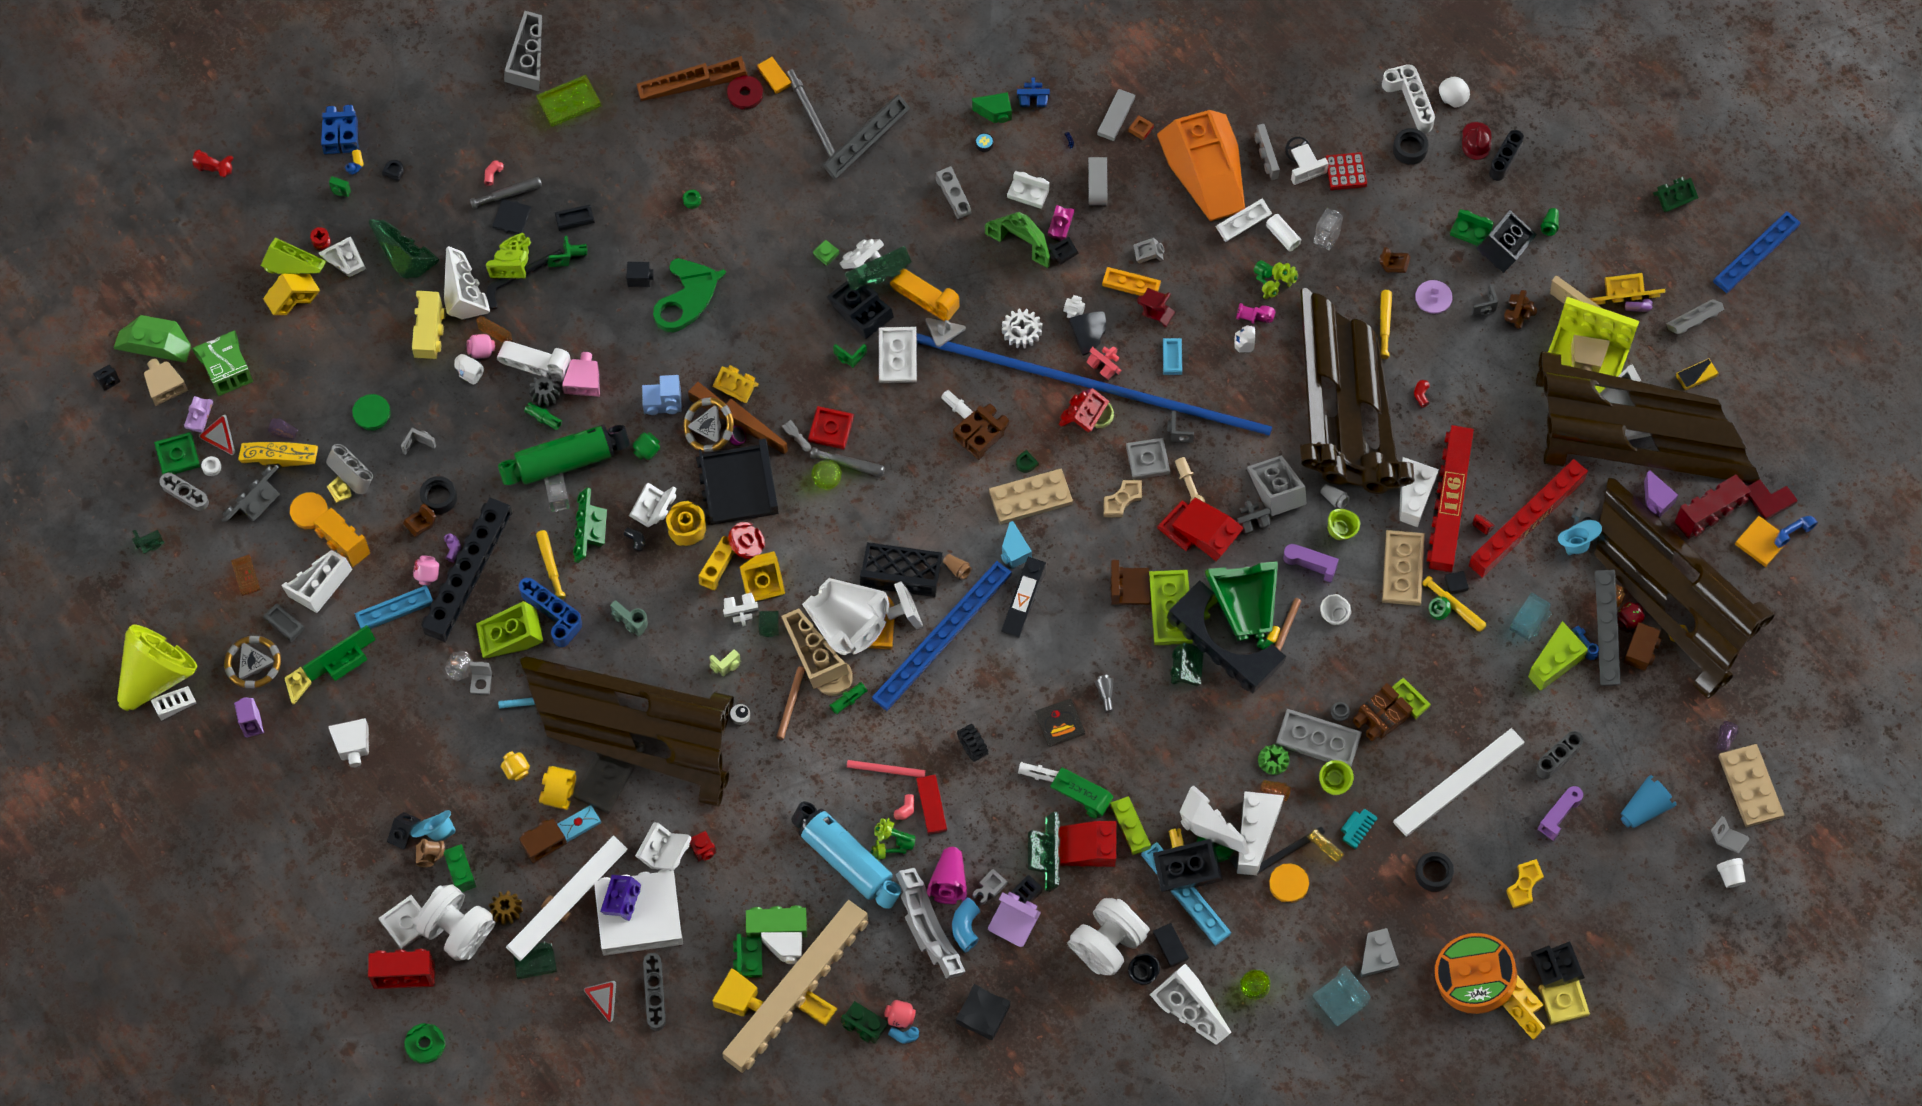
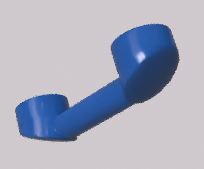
M1812 516L1800 518L1780 530L1774 541L1775 545L1778 548L1783 547L1791 539L1788 534L1801 527L1805 532H1809L1818 522Z

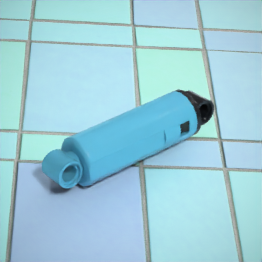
M806 801L801 802L791 818L792 823L797 828H800L799 835L866 899L872 900L875 898L881 907L892 908L902 891L896 882L891 881L893 874L824 809L817 810L813 804Z

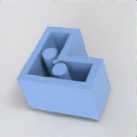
M679 375L660 376V384L642 385L644 414L657 415L658 413L676 414L677 412H682Z

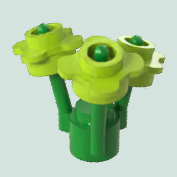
M1260 260L1254 267V273L1257 274L1256 279L1264 284L1262 287L1264 299L1275 297L1278 294L1279 279L1288 283L1287 286L1290 287L1298 278L1295 267L1290 268L1289 263L1282 264L1279 262L1271 266ZM1273 274L1274 280H1276V282L1272 280L1266 282L1265 278H1270Z
M882 818L880 823L875 826L874 832L878 840L875 841V846L871 847L870 852L877 860L885 859L886 853L906 854V850H913L915 835L893 829L894 822L889 821L890 818L887 820ZM890 835L897 837L896 846H899V848L885 849V844L879 843V841L888 839Z

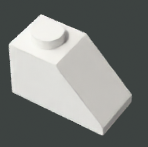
M761 932L762 943L782 962L796 964L802 957V932Z

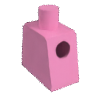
M582 352L580 360L572 359L570 361L562 384L564 394L600 397L598 363L591 361V353Z

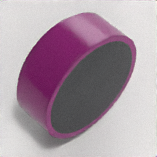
M734 426L730 442L738 446L745 442L746 434L740 426Z

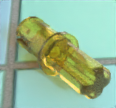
M1316 828L1308 835L1307 838L1317 845L1321 852L1324 851L1335 862L1341 860L1344 853L1331 843V839L1324 837Z

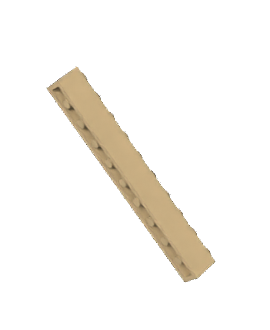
M850 900L844 904L723 1051L724 1060L741 1073L753 1066L755 1063L754 1058L766 1050L768 1041L771 1038L774 1039L779 1034L782 1024L790 1021L796 1006L800 1008L806 1000V993L808 991L813 992L819 984L818 980L829 973L831 964L834 961L837 962L842 957L845 947L853 944L858 931H863L868 925V913Z

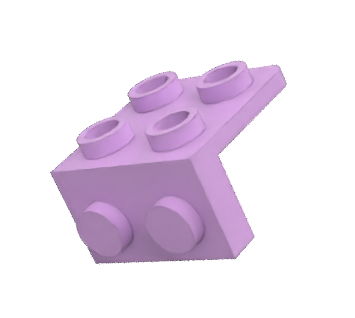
M1002 892L999 898L1001 903L988 930L1019 947H1023L1041 912L1036 910L1037 906L1029 901H1026L1025 904L1018 901L1020 897L1012 892H1009L1008 895Z

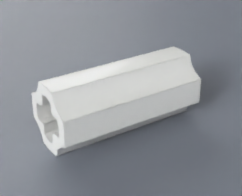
M1275 214L1266 222L1267 228L1288 251H1293L1301 244L1300 237L1279 214Z

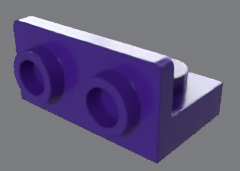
M612 875L600 912L604 915L621 916L623 919L630 921L637 897L640 894L641 884L632 876Z

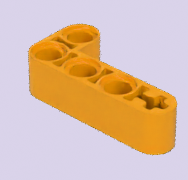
M904 268L900 269L890 282L891 287L895 291L943 321H949L960 307L959 296L954 290L946 288L944 292H941Z

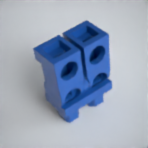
M353 105L343 106V112H337L334 106H327L325 113H322L321 146L323 153H340V145L343 153H352L354 150H359L358 120Z

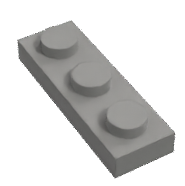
M1265 124L1257 125L1254 138L1255 142L1260 145V157L1265 160V172L1270 175L1271 180L1278 179L1280 169Z
M1712 299L1666 323L1667 328L1676 334H1682L1688 328L1700 325L1707 318L1717 316L1719 312L1724 310L1723 304Z

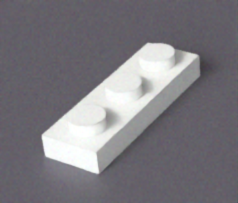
M1262 198L1218 224L1216 228L1224 241L1227 242L1269 217L1272 212Z

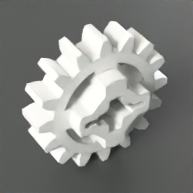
M1018 309V313L1011 311V317L1006 315L1005 321L1002 322V334H1005L1004 339L1009 340V345L1016 343V348L1020 345L1026 348L1028 343L1033 346V340L1038 342L1039 336L1042 335V323H1039L1040 317H1035V312L1028 314V309L1024 312Z

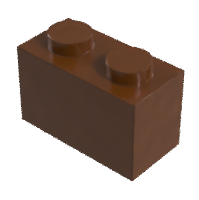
M1638 622L1623 663L1646 671L1648 665L1652 666L1656 656L1652 653L1654 648L1658 649L1662 638L1658 636L1661 630Z
M553 818L551 820H544L537 828L524 832L519 838L522 848L533 864L567 844L564 834Z

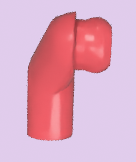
M498 160L492 161L485 169V185H493L494 173L503 170L502 162Z
M907 794L904 796V805L894 811V818L896 820H905L914 813V795Z

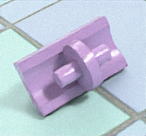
M194 396L184 424L185 429L200 433L204 431L213 404L211 399H201Z

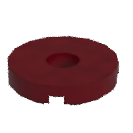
M752 76L736 77L727 88L729 102L738 109L745 110V108L751 109L756 107L763 98L761 83ZM743 90H748L750 92L746 96L740 94Z

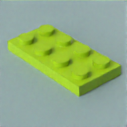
M1188 570L1149 571L1154 645L1193 644L1192 640H1188L1182 631L1177 627H1173L1167 619L1169 610L1189 591Z

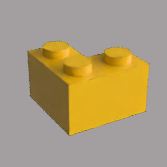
M284 273L278 277V280L268 290L263 299L273 315H288L296 303H311L320 290L310 274Z

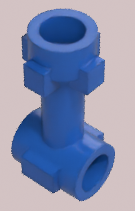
M1580 626L1574 627L1571 631L1588 649L1585 657L1588 660L1598 658L1599 647L1594 643L1590 644L1584 636L1586 631L1583 628L1581 629Z

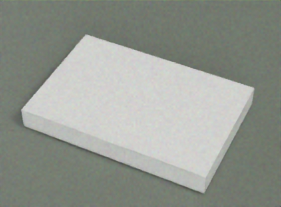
M916 327L879 328V383L917 382Z

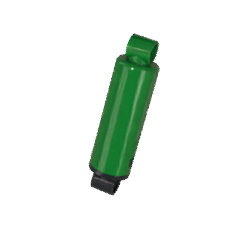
M603 424L515 452V460L502 461L498 464V469L504 485L515 484L521 479L523 484L527 485L615 457L613 450L627 448L630 445V441L624 425H615L607 430Z

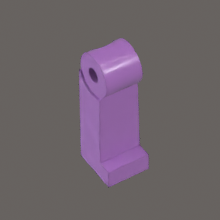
M1296 544L1287 545L1283 554V560L1286 564H1297L1325 575L1324 580L1328 582L1332 581L1339 559Z
M1577 786L1568 788L1540 822L1538 830L1554 841L1561 830L1558 825L1572 808L1580 805L1583 791Z

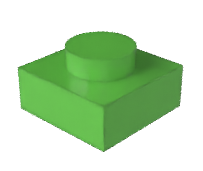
M825 240L813 251V255L828 266L839 255V250Z

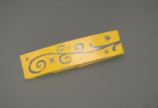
M285 442L242 443L238 460L241 463L280 464L282 467L315 464L318 446Z

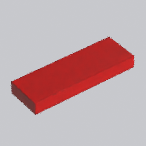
M936 774L916 778L928 835L946 832L947 826Z

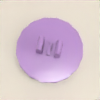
M1429 280L1418 287L1415 298L1418 306L1423 311L1430 314H1439L1450 307L1452 292L1443 282Z

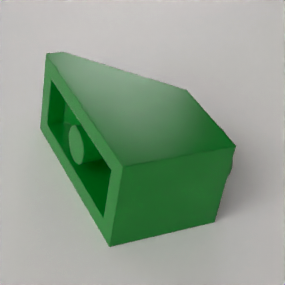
M1008 92L972 98V110L989 121L1005 123L1012 120V109Z

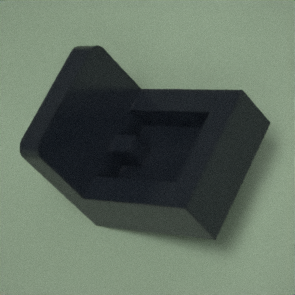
M1070 237L1065 238L1054 246L1051 243L1048 244L1051 249L1049 255L1053 261L1057 259L1060 265L1079 254Z

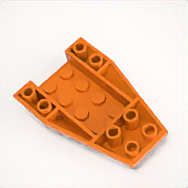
M1207 110L1175 119L1157 133L1168 165L1210 222L1235 215L1245 209L1239 148L1226 114Z

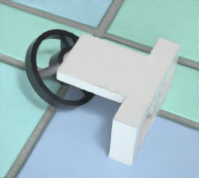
M1293 137L1287 142L1285 147L1286 155L1291 161L1297 162L1299 168L1292 170L1291 181L1294 185L1327 173L1328 161L1326 158L1317 161L1309 142L1305 138ZM1295 139L1304 140L1301 144L1294 145V147L1289 146ZM1288 149H1291L1295 160L1290 157Z

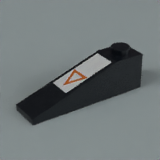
M1028 556L1001 632L1020 638L1046 573V562Z

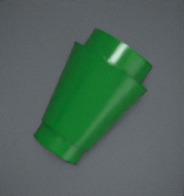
M1550 208L1540 225L1543 234L1553 236L1558 232L1559 211L1557 209Z

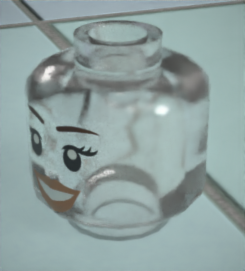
M453 652L449 656L445 665L448 677L460 681L469 676L471 671L469 665L473 660L467 652Z

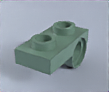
M616 600L610 605L612 617L618 622L621 620L630 633H636L640 637L645 632L648 621L644 610L634 609L629 612ZM637 618L643 619L639 623L634 622Z

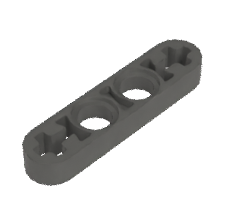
M649 953L643 960L647 1022L650 1029L659 1031L666 1024L662 961L658 954ZM651 959H655V962H658L655 963V972H651V965L647 964L651 962ZM653 977L660 980L659 984L655 987H651L648 984L649 979ZM656 996L661 999L658 1006H652L649 1003L652 997ZM654 1011H658V1018L662 1020L658 1022V1025L652 1022L654 1020Z

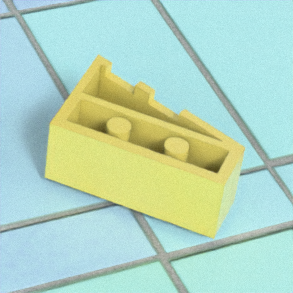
M416 291L419 304L418 308H415L417 318L416 325L413 328L414 358L437 359V353L441 352V341H439V338L443 336L444 326L442 319L446 317V308L442 306L439 292Z

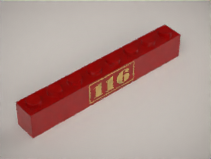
M1451 425L1450 432L1446 431L1444 443H1448L1447 449H1443L1442 459L1445 460V464L1441 465L1439 476L1443 478L1442 482H1438L1437 493L1440 494V497L1436 499L1434 510H1437V516H1433L1431 527H1434L1435 530L1434 533L1430 534L1429 544L1432 545V550H1428L1426 559L1427 562H1430L1429 569L1452 573L1474 432L1472 428Z
M1573 459L1471 556L1469 567L1482 578L1486 576L1585 481L1588 470Z

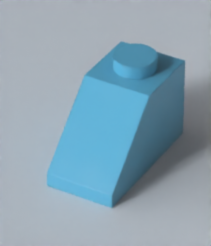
M1011 521L1009 522L1002 545L1001 558L1005 564H1008L1013 569L1025 563L1028 556L1032 557V551L1015 523Z

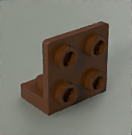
M1111 560V605L1150 604L1149 568L1119 567V560Z

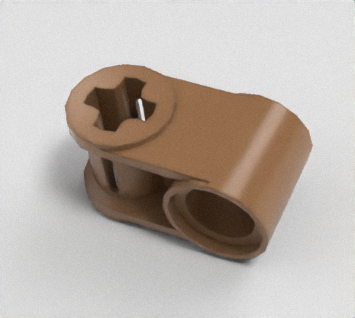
M422 839L416 845V866L431 867L442 858L445 848L444 841L432 842Z

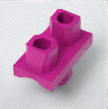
M1056 205L1048 236L1059 241L1067 237L1074 209H1066Z

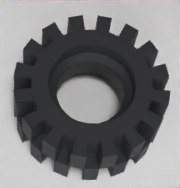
M969 724L957 731L958 739L963 749L973 762L989 754L984 739L973 724Z

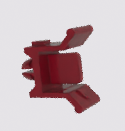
M1147 288L1144 295H1140L1137 300L1138 304L1144 308L1142 315L1159 321L1164 327H1167L1175 314V311L1165 305L1171 293L1163 294Z

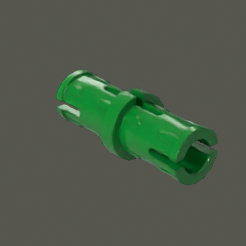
M532 402L528 403L530 407H525V413L536 418L539 423H545L552 427L554 430H558L559 427L557 425L561 426L562 424L561 419L551 415L547 409H541Z
M859 682L848 692H843V696L830 704L831 710L835 714H839V712L849 705L852 706L855 700L867 693V688L862 682Z

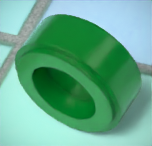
M696 190L686 191L683 194L684 205L689 209L697 208L701 204L700 193Z

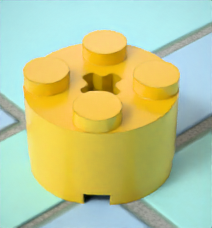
M689 501L676 503L671 507L666 516L669 536L677 545H693L704 538L706 532L703 510L698 505L696 506Z
M549 766L547 773H544L542 784L545 787L544 791L540 793L539 803L567 810L571 803L567 799L573 795L575 788L576 771Z

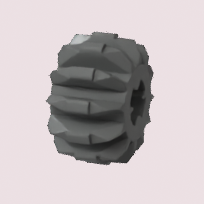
M542 374L540 379L534 377V383H530V390L528 391L534 403L538 402L539 406L545 403L548 407L549 402L555 404V398H560L559 391L561 390L557 379H552L550 375L544 378Z

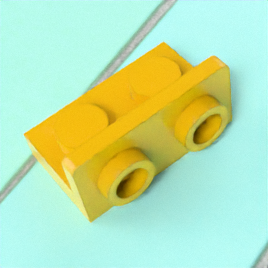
M731 365L729 367L722 366L712 387L747 403L754 387L759 385V383L754 381L755 377L747 373L743 376L738 373L739 369Z

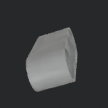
M1088 157L1089 205L1107 206V157Z
M340 444L333 445L326 464L354 492L365 494L372 481L373 474L346 447Z

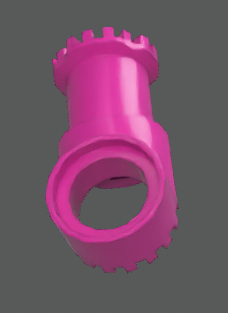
M1240 303L1236 319L1249 320L1253 324L1255 320L1272 323L1276 312L1269 306L1250 308Z

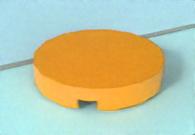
M306 492L297 496L290 505V515L293 522L303 529L316 528L314 521L328 510L325 499L314 492Z
M1291 863L1282 864L1271 873L1269 880L1270 891L1281 902L1295 903L1303 899L1307 894L1309 887L1308 875L1298 865Z

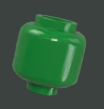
M650 432L648 434L641 433L632 444L635 449L633 453L640 460L643 458L651 460L660 450V441Z

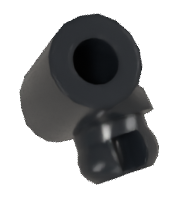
M629 527L625 529L624 536L633 539L635 543L633 548L637 551H642L644 546H646L643 534Z

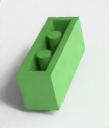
M798 905L791 906L790 908H782L780 906H774L770 909L750 908V910H746L747 937H761V932H802V937H807L806 908Z

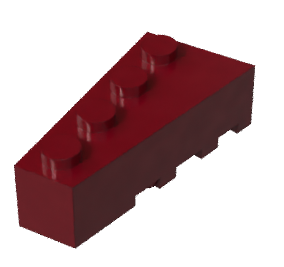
M1734 475L1720 483L1715 491L1710 489L1705 492L1701 499L1697 496L1692 499L1688 506L1686 503L1680 506L1674 523L1688 539L1694 535L1698 537L1704 532L1706 527H1712L1718 523L1719 518L1729 516L1735 507L1745 505L1749 501L1748 497L1751 491L1737 475Z

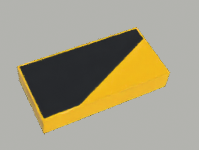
M1706 359L1676 373V377L1686 391L1717 377L1719 373L1711 360Z

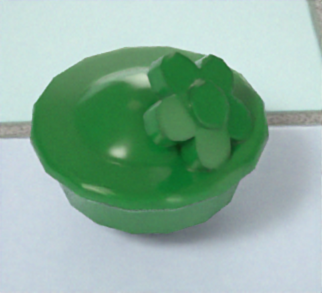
M1442 596L1434 598L1429 604L1430 615L1436 620L1445 619L1451 612L1449 600Z

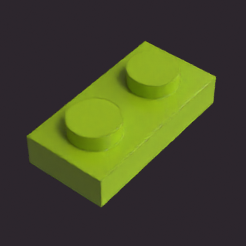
M1404 678L1392 687L1399 694L1398 699L1402 697L1413 708L1411 715L1415 719L1423 714L1431 705Z

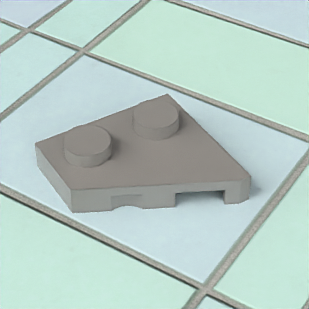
M1385 928L1368 933L1361 977L1398 968L1399 963L1388 929Z

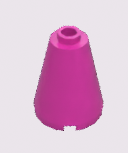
M948 847L943 850L928 884L927 894L929 897L930 894L935 897L934 901L957 904V900L962 899L964 901L967 896L963 855L956 847Z

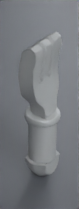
M791 420L781 426L788 436L794 437V440L799 443L804 451L811 450L810 443L802 437V434L798 433V428Z

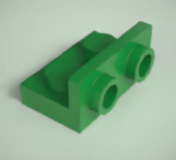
M1460 209L1450 236L1478 246L1493 229L1494 222L1487 217H1480L1471 211Z
M737 934V940H733V951L737 952V959L733 960L734 970L745 978L762 977V938L742 937L741 934Z

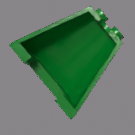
M1277 561L1259 563L1252 567L1227 570L1226 567L1205 571V576L1237 637V641L1249 639L1248 636H1254V639L1266 637L1265 633L1272 632L1278 570Z

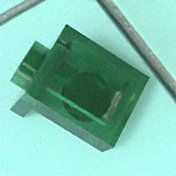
M759 611L760 636L773 637L779 635V611Z

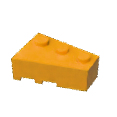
M328 509L314 521L315 533L321 539L324 537L328 541V547L345 557L352 567L370 554L365 537L362 534L358 536L354 532L355 528L352 525L349 527L345 523V519L334 509Z

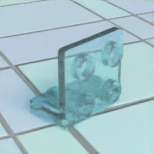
M1346 966L1339 970L1336 978L1313 994L1315 1001L1336 1026L1341 1025L1367 1006L1371 998Z

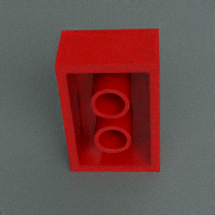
M416 949L413 952L395 950L390 953L378 950L374 953H369L368 977L374 989L434 987L435 963L430 951L426 949Z

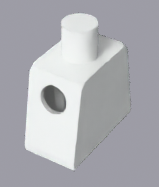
M366 718L329 726L341 760L348 759L350 767L360 766V757L369 754V727Z

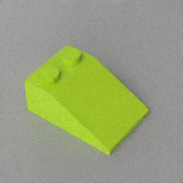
M275 238L270 244L261 266L264 267L265 271L273 274L320 273L326 260Z
M524 601L476 623L482 657L484 659L527 650L543 642L537 608Z

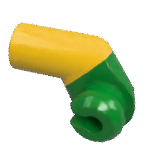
M1273 626L1272 632H1269L1266 640L1259 638L1256 645L1257 648L1264 650L1271 644H1274L1280 633V628Z

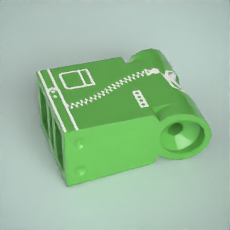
M235 330L192 348L195 356L205 366L218 396L253 382L240 352Z

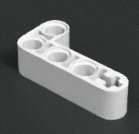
M1403 65L1386 70L1383 75L1382 88L1386 92L1402 90L1417 129L1423 133L1430 132L1433 128L1435 114L1417 69L1413 65Z
M511 341L503 342L497 356V360L504 365L540 376L542 374L544 377L550 375L552 379L556 378L560 382L564 381L571 361L569 353L563 349L555 348L553 353L550 354Z

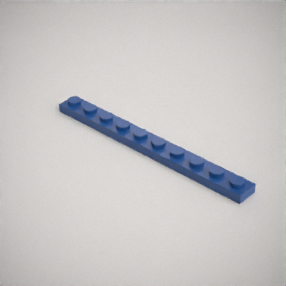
M996 561L872 696V700L888 711L1007 581L1012 572Z

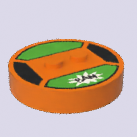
M1471 933L1455 938L1442 949L1435 964V979L1441 996L1449 1005L1465 1013L1480 1014L1497 1009L1510 998L1517 984V968L1512 952L1501 940L1488 934Z

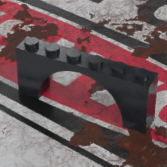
M1199 580L1169 610L1167 619L1173 627L1179 628L1188 640L1196 643L1200 651L1206 652L1216 665L1222 666L1231 678L1239 681L1244 690L1254 694L1283 665L1286 655L1273 644L1260 652L1246 655L1231 653L1219 647L1207 633L1204 624V611L1212 600L1214 592Z

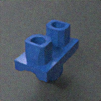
M1031 77V83H1024V88L1031 89H1017L1020 107H1030V98H1037V107L1047 106L1050 89H1035L1042 88V83H1035V77Z

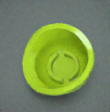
M1335 509L1328 516L1327 529L1329 534L1336 540L1350 539L1359 531L1360 520L1355 513L1349 510Z
M1338 760L1327 762L1319 773V781L1322 788L1332 795L1345 793L1351 787L1354 780L1353 771L1350 766Z

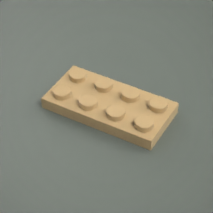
M1062 468L989 488L1000 525L1073 505V499Z
M1757 744L1719 754L1718 757L1745 827L1784 817V812Z

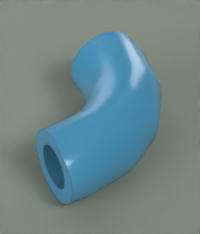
M968 897L957 908L952 920L953 937L965 953L971 950L979 941V938L972 930V921L980 913V909Z

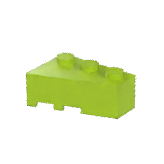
M1562 621L1531 667L1528 677L1542 691L1585 659L1588 649Z

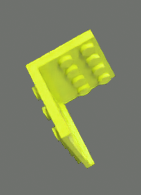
M1567 297L1548 352L1561 354V364L1572 367L1571 343L1574 335L1610 341L1599 373L1618 377L1622 372L1639 321ZM1595 386L1596 390L1599 393H1601L1606 388Z

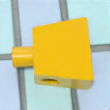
M732 968L712 1000L715 1008L743 1017L749 1008L756 1012L764 1002L756 998L758 994L757 987Z

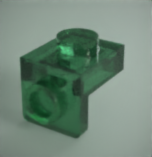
M136 530L132 531L135 536L132 540L136 548H141L143 553L156 550L162 544H165L158 530L141 538Z

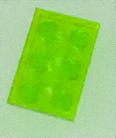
M586 75L536 95L551 127L601 106V102Z

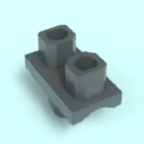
M1247 500L1244 502L1245 507L1240 509V513H1247L1248 515L1235 520L1244 527L1242 533L1245 534L1253 531L1251 520L1256 519L1259 528L1270 525L1268 514L1271 512L1269 508L1254 513V510L1259 509L1258 503L1252 505Z

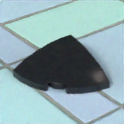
M1092 312L1069 318V323L1076 336V342L1082 356L1087 355L1092 347L1096 349L1101 343L1100 338L1105 334L1104 312Z

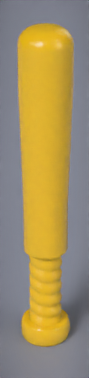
M1383 290L1381 292L1380 337L1382 359L1390 357L1388 352L1392 292L1390 290Z
M540 530L536 533V538L549 579L554 587V595L563 600L566 595L562 592L558 579L559 574L549 537L545 530Z
M1431 576L1425 578L1422 582L1423 586H1428L1438 596L1447 598L1451 608L1477 631L1481 632L1485 629L1486 623L1450 593L1440 588L1432 581L1433 578Z

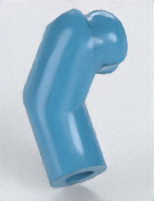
M893 1026L888 1035L900 1043L906 1044L918 1039L919 1030L916 1027H910L909 1030L902 1032Z

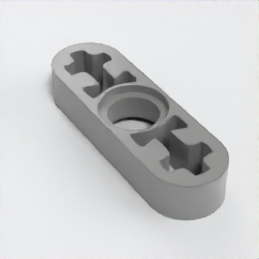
M165 473L161 476L160 485L168 494L197 511H202L208 507L209 500L204 492L172 473ZM172 480L173 484H174L176 487L174 488V486L171 485V484H167V485H166L165 482H166V481L170 482V481ZM182 488L189 489V493L187 495H179V491ZM193 495H194V497H195L196 499H198V500H201V499H202L203 502H202V503H201V502L196 503L195 499L192 498Z

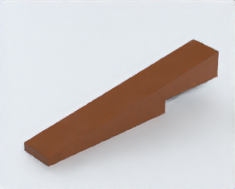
M740 56L707 66L706 63L644 81L638 83L637 88L641 101L728 83L736 77L748 76L744 60Z
M699 382L688 391L689 400L693 403L702 398L711 397L721 400ZM730 399L725 403L732 412L734 426H740L744 432L758 440L766 438L767 445L783 454L788 452L787 443L734 400ZM715 405L702 406V408L709 410ZM718 407L719 417L727 421L722 410Z

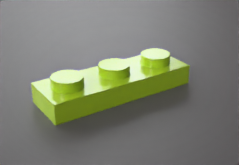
M1129 796L1111 802V809L1132 855L1151 849V844Z

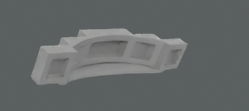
M915 868L899 871L896 877L904 891L900 897L908 911L905 919L921 952H928L933 965H940L946 979L962 976L966 971L960 961V956L950 944L939 924L924 882L920 879Z

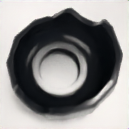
M1148 953L1135 956L1128 966L1130 979L1141 986L1152 983L1160 973L1158 960L1155 956Z

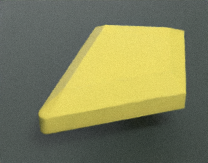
M339 476L327 486L336 503L352 497L349 486Z
M301 667L285 677L292 705L298 701L312 684Z

